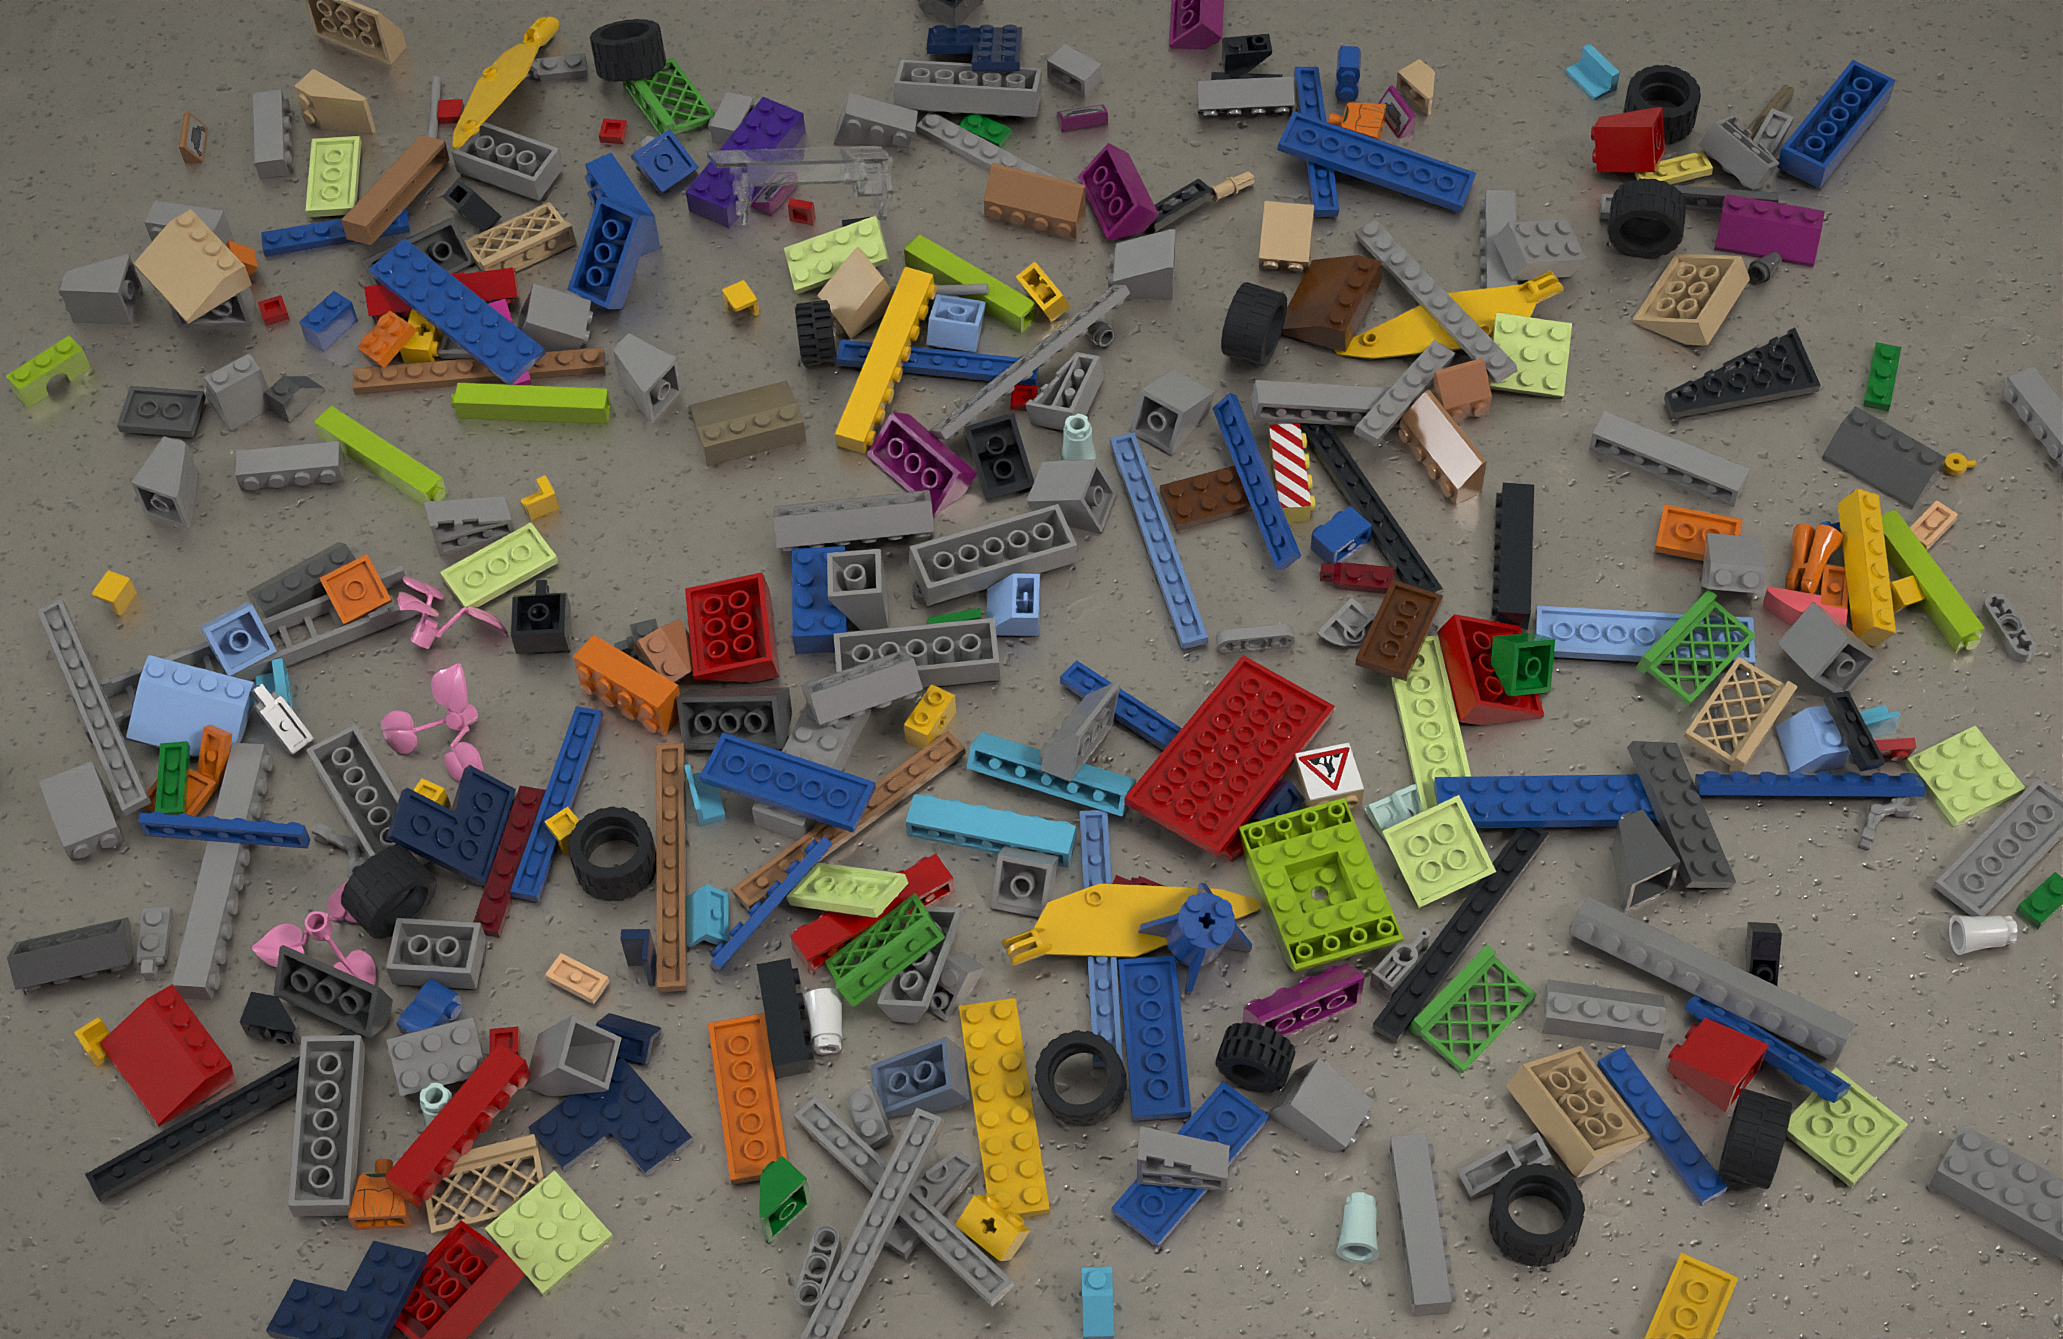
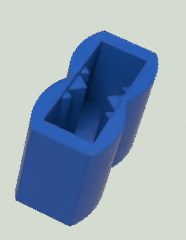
M1341 46L1338 50L1335 96L1337 100L1355 101L1358 97L1361 68V50L1359 47Z
M430 979L420 989L414 1001L403 1011L396 1024L400 1032L406 1034L449 1023L459 1016L462 1009L461 999L457 993Z

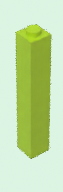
M921 234L906 244L904 248L905 265L912 269L933 274L934 282L938 285L988 284V294L957 296L985 301V313L1017 332L1022 333L1036 319L1035 301Z
M457 383L456 392L451 395V406L455 408L457 417L466 419L608 424L611 409L608 389Z
M330 406L313 421L319 438L325 442L339 441L345 455L423 506V502L441 501L447 494L441 476L333 406Z
M1894 509L1882 514L1888 562L1901 579L1914 575L1925 596V599L1919 602L1955 652L1963 649L1970 650L1976 647L1981 641L1980 639L1985 627L1897 510Z

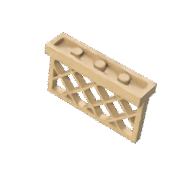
M550 202L464 240L474 261L482 271L514 267L517 272L577 244L572 225L568 220L564 221ZM547 212L550 213L548 218H539V216ZM523 223L528 224L526 228H517ZM535 224H536V225H544V227L542 228V230H541V229H533L534 226H535ZM501 233L506 234L504 238H496ZM513 234L522 235L521 239H511ZM479 243L484 244L483 248L473 247ZM491 244L500 245L498 250L489 249Z
M1738 656L1683 737L1731 766L1730 772L1742 771L1790 701L1798 686L1790 681L1784 685ZM1739 667L1749 674L1750 680L1738 681L1735 673L1737 668ZM1767 684L1775 689V692L1770 695H1761L1759 685ZM1753 686L1755 696L1743 698L1740 687ZM1734 688L1737 699L1725 700L1722 690ZM1758 702L1761 712L1749 715L1745 704ZM1739 705L1742 715L1730 717L1727 706ZM1721 707L1724 718L1711 719L1709 708ZM1745 721L1747 732L1735 734L1732 723ZM1726 724L1729 735L1717 736L1714 725ZM1708 726L1711 737L1702 738L1694 733L1696 727ZM1732 741L1734 748L1732 755L1723 751L1720 748L1719 742Z
M532 1134L474 1148L466 1155H462L455 1163L450 1175L442 1179L450 1184L442 1197L438 1198L433 1194L425 1201L431 1234L451 1231L460 1221H456L459 1216L463 1217L462 1221L469 1226L495 1220L507 1210H499L492 1206L501 1191L513 1198L508 1207L510 1208L522 1197L530 1184L534 1187L538 1184L533 1181L536 1175L538 1183H540L544 1179L539 1144L535 1135ZM534 1157L535 1168L529 1177L516 1170L522 1160ZM514 1162L511 1167L507 1165L508 1163ZM496 1166H502L508 1170L500 1184L486 1177L490 1170ZM485 1169L482 1174L478 1172L479 1170ZM472 1173L479 1177L470 1191L457 1184L463 1174ZM512 1174L526 1181L517 1195L504 1188ZM483 1181L496 1188L487 1202L474 1195ZM454 1187L467 1195L458 1209L445 1202ZM471 1198L484 1205L478 1216L469 1217L463 1213ZM432 1199L438 1202L435 1207H433ZM442 1205L455 1213L449 1223L437 1225L435 1215ZM489 1209L494 1211L491 1213H486Z

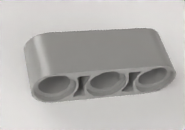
M823 1225L815 1230L795 1289L798 1310L806 1317L812 1316L839 1262L842 1252L839 1232L830 1225ZM826 1240L834 1241V1244L829 1247L820 1246ZM818 1267L826 1269L822 1274L814 1275L811 1273L815 1268ZM808 1295L817 1297L810 1303L802 1301Z

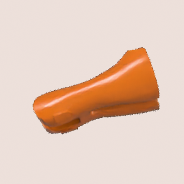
M1809 524L1795 525L1792 535V558L1785 579V589L1810 594L1815 593L1829 557L1842 545L1844 537L1837 529L1817 524L1816 530Z

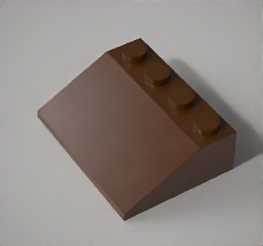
M1360 255L1312 260L1287 307L1281 335L1346 352L1382 282V262Z

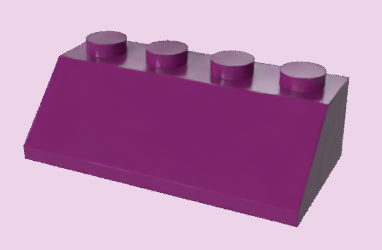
M1172 0L1169 47L1172 49L1205 50L1211 45L1218 43L1222 39L1224 0Z
M1108 143L1078 175L1080 184L1085 185L1086 196L1108 240L1142 233L1159 216L1129 153Z
M1725 194L1714 250L1762 258L1771 252H1777L1781 256L1782 262L1814 267L1825 211Z
M891 412L867 453L874 462L907 491L929 490L933 514H939L963 496L977 474L975 470L907 413Z
M1347 963L1341 966H1331L1318 976L1313 978L1311 976L1305 977L1297 985L1290 988H1280L1271 996L1262 1000L1254 999L1243 1008V1022L1260 1024L1278 1031L1285 1037L1360 1005L1365 977L1362 972Z

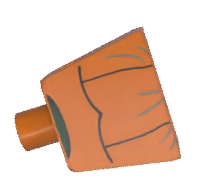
M1350 102L1346 106L1344 115L1330 113L1328 123L1380 140L1385 122L1386 104Z
M378 1159L375 1161V1173H362L359 1175L348 1217L354 1230L411 1227L409 1202L391 1192L385 1180V1175L393 1167L392 1160Z

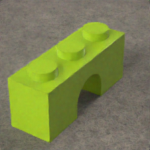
M68 335L7 374L6 378L14 395L29 409L49 396L46 386L53 376L62 373L69 381H72L89 370L91 366L83 349Z

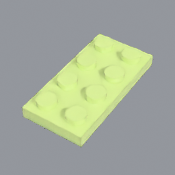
M360 136L312 139L305 209L307 217L346 215L357 204L361 154Z
M873 216L785 247L784 251L795 292L800 294L826 285L857 247L860 248L874 267L889 263L878 218Z
M530 522L446 568L440 574L463 608H468V606L478 608L559 562L555 553Z
M817 863L786 897L792 906L877 918L893 899L899 895L908 884L905 874Z

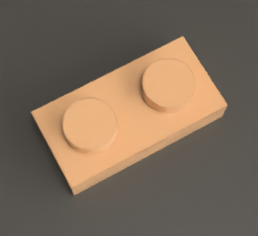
M1936 500L1910 529L1924 548L1928 550L1956 522L1958 514Z
M560 953L545 974L547 981L592 1004H595L610 983L607 976Z

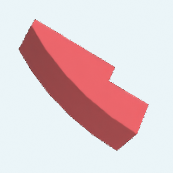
M1767 587L1763 606L1791 625L1814 602L1829 611L1846 626L1848 609L1822 605L1821 595Z

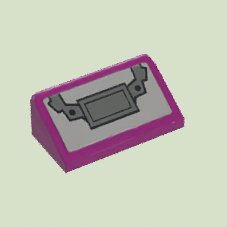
M1393 85L1389 86L1378 104H1386L1385 121L1396 137L1401 139L1414 134L1416 116Z
M1103 104L1057 112L1061 131L1108 124V112Z
M778 173L752 202L751 207L772 216L798 186L797 174Z

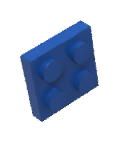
M670 129L631 155L632 160L659 195L665 193L699 168Z

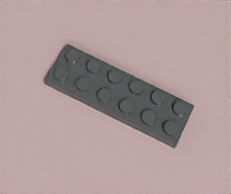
M1632 741L1627 747L1666 842L1680 860L1678 870L1685 887L1731 888L1736 883V880L1677 743Z

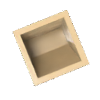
M1265 201L1259 265H1263L1264 268L1271 270L1278 269V267H1288V270L1294 272L1308 269L1314 205Z
M859 247L854 249L818 294L821 301L827 300L830 304L831 316L835 319L832 323L840 334L845 332L850 339L885 315L893 296L883 276Z

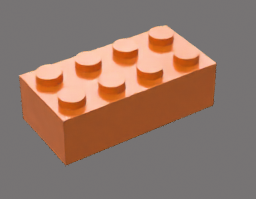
M594 634L573 656L580 687L587 694H595L607 706L618 708L630 720L636 719L648 731L652 733L657 732L664 737L679 721L676 699L680 695L678 684Z

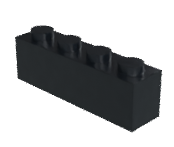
M790 958L756 964L776 1079L809 1073V1061H814L811 1043L806 1044L804 1036L810 1035L807 1018L801 1019L800 1010H805L803 994L796 992L795 985H801L798 968L792 969Z

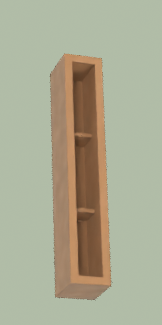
M420 135L343 217L341 221L346 238L371 246L450 160L445 141Z

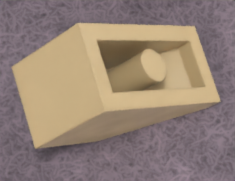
M1418 59L1398 71L1396 89L1427 116L1431 114L1435 72L1429 65Z

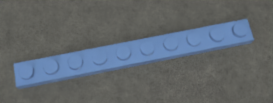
M1135 432L1111 437L1110 446L1182 649L1207 644V632Z
M1103 810L1080 811L1084 889L1096 884H1112L1108 814ZM1087 956L1092 1032L1104 1037L1108 1043H1111L1123 1063L1116 957ZM1093 1055L1094 1067H1106L1099 1057Z

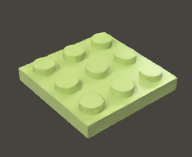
M1496 313L1492 340L1517 365L1518 371L1498 384L1488 376L1490 389L1562 399L1565 392L1572 323Z
M1976 726L1907 758L1905 763L1911 773L1920 777L1925 785L1926 792L1954 827L2021 795L2026 789Z
M1459 795L1382 831L1419 908L1496 872Z
M1835 1068L1831 1073L1851 1084L1847 1095L1832 1103L1820 1098L1813 1091L1791 1115L1786 1136L1852 1188L1903 1133L1908 1124L1844 1073Z
M555 1170L485 1227V1232L526 1274L525 1277L543 1297L613 1238L612 1233Z

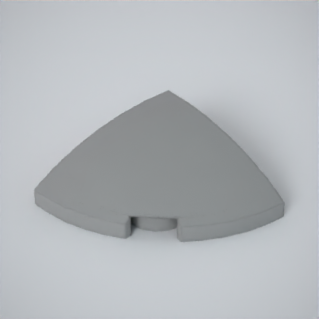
M1351 597L1316 634L1327 642L1340 647L1362 646L1375 615L1373 613L1370 615Z

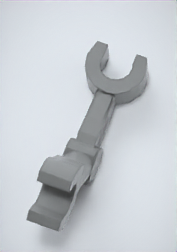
M1896 797L1889 804L1872 805L1867 817V825L1864 828L1858 846L1869 850L1876 832L1875 828L1884 816L1894 814L1895 817L1913 816L1917 810L1916 805L1910 807L1904 805L1909 803L1911 797Z
M317 823L312 830V834L316 835L314 837L315 841L321 844H328L330 842L341 849L347 850L349 855L347 875L350 878L357 868L365 862L363 857H360L357 840L353 837L333 833L329 827Z

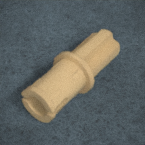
M1247 171L1235 177H1227L1224 182L1211 186L1210 188L1214 192L1212 200L1216 202L1230 194L1233 196L1238 194V191L1255 183L1254 175Z

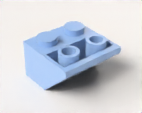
M1013 573L987 589L986 618L995 619L996 635L1039 636L1040 574Z

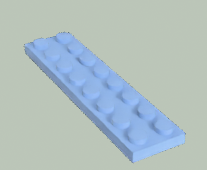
M1536 606V634L1556 639L1554 657L1639 662L1643 655L1684 614ZM1709 615L1710 624H1723L1720 616ZM1735 617L1754 633L1753 618ZM1694 630L1692 632L1693 641H1706L1705 630ZM1711 631L1712 641L1725 642L1724 631ZM1729 631L1731 642H1742L1745 639L1738 631ZM1754 639L1738 655L1753 666L1755 665ZM1689 647L1676 648L1677 658H1690ZM1694 647L1696 658H1709L1707 647ZM1713 648L1715 659L1727 658L1726 648ZM1738 656L1727 667H1731Z

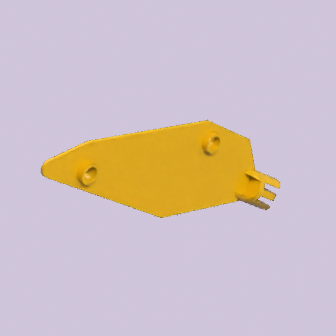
M551 16L538 18L526 30L522 42L504 52L492 66L482 72L483 75L477 81L453 132L454 149L460 148L471 136L478 133L479 127L527 76L539 48H543L559 30L560 25L556 18Z
M1552 270L1520 285L1450 292L1447 294L1492 339L1496 313L1531 317L1537 304L1563 292L1564 288ZM1420 305L1353 337L1346 352L1335 349V353L1339 356L1366 359L1422 354L1434 340L1451 351L1463 349Z
M1096 884L1047 902L1033 929L1006 938L1001 942L1003 947L1007 949L1006 953L1008 958L1011 959L1010 962L1013 967L1043 955L1134 958L1167 945V938L1138 933L1139 926L1143 923L1177 914L1190 896L1197 895L1198 888ZM1209 888L1214 895L1231 903L1235 920L1255 913L1260 909V902L1257 899L1223 889Z

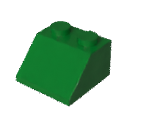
M1536 633L1493 636L1491 665L1508 696L1551 692L1556 639Z
M783 1156L776 1161L768 1163L760 1175L759 1217L765 1240L770 1243L812 1203L807 1178Z

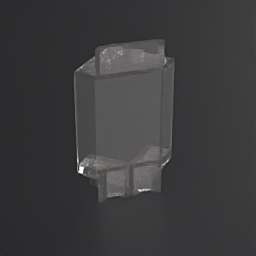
M880 146L706 151L708 159L716 168H730L731 175H735L733 194L738 195L736 214L741 216L742 225H747L754 186L852 185L854 197L873 196L876 217L879 221L887 220L893 197L890 176L893 157H888V153L882 150Z

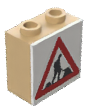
M1349 743L1295 753L1294 770L1302 796L1305 799L1306 808L1344 797L1349 809L1362 804L1364 787Z

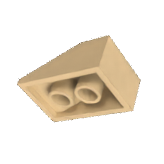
M312 69L294 85L297 101L302 110V117L307 123L328 130L373 134L376 131L367 99L364 96L315 69Z

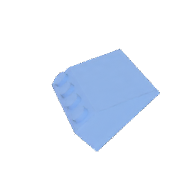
M148 655L139 679L126 739L160 748V743L188 741L190 756L199 758L203 728L211 724L232 733L231 746L232 742L241 743L255 703V699L250 693L255 688V684L244 679Z

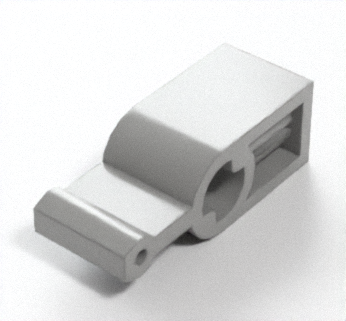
M1424 927L1419 930L1417 938L1411 944L1401 943L1395 946L1372 971L1370 986L1391 1000L1417 965L1418 955L1427 950L1431 931Z

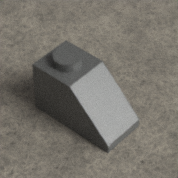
M283 376L265 394L271 410L290 423L323 394L325 389L307 376Z

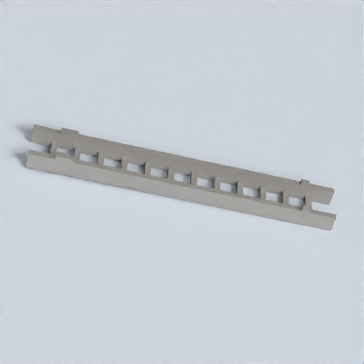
M402 565L379 574L386 590L405 583L402 580L403 576H406ZM327 594L262 619L261 622L268 635L280 631L286 648L231 676L251 681L256 676L272 673V660L282 658L287 667L422 613L414 610L401 611L399 604L395 605L390 595L393 602L377 608L376 611L368 613V615L360 620L343 626ZM330 612L337 629L318 636L311 619ZM305 622L312 638L292 645L286 629ZM207 641L163 658L190 666L204 661L207 670L215 672L210 659L215 657ZM144 666L111 679L106 677L100 681L108 703V698L127 691L133 707L136 696L134 688L138 687ZM132 709L113 713L120 731L128 729ZM83 727L90 743H93L87 727Z

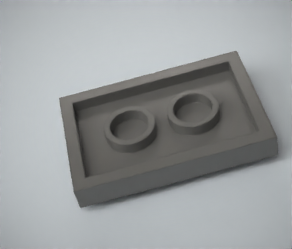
M130 386L117 424L119 432L193 437L206 400L204 391Z

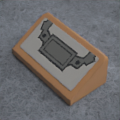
M185 112L183 115L179 149L185 163H201L204 159L208 129L205 124L189 112Z

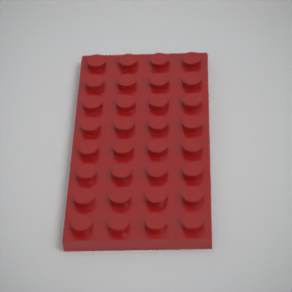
M1243 655L1125 796L1124 803L1218 858L1237 835L1239 827L1245 825L1295 762V753L1303 752L1332 716L1335 706Z

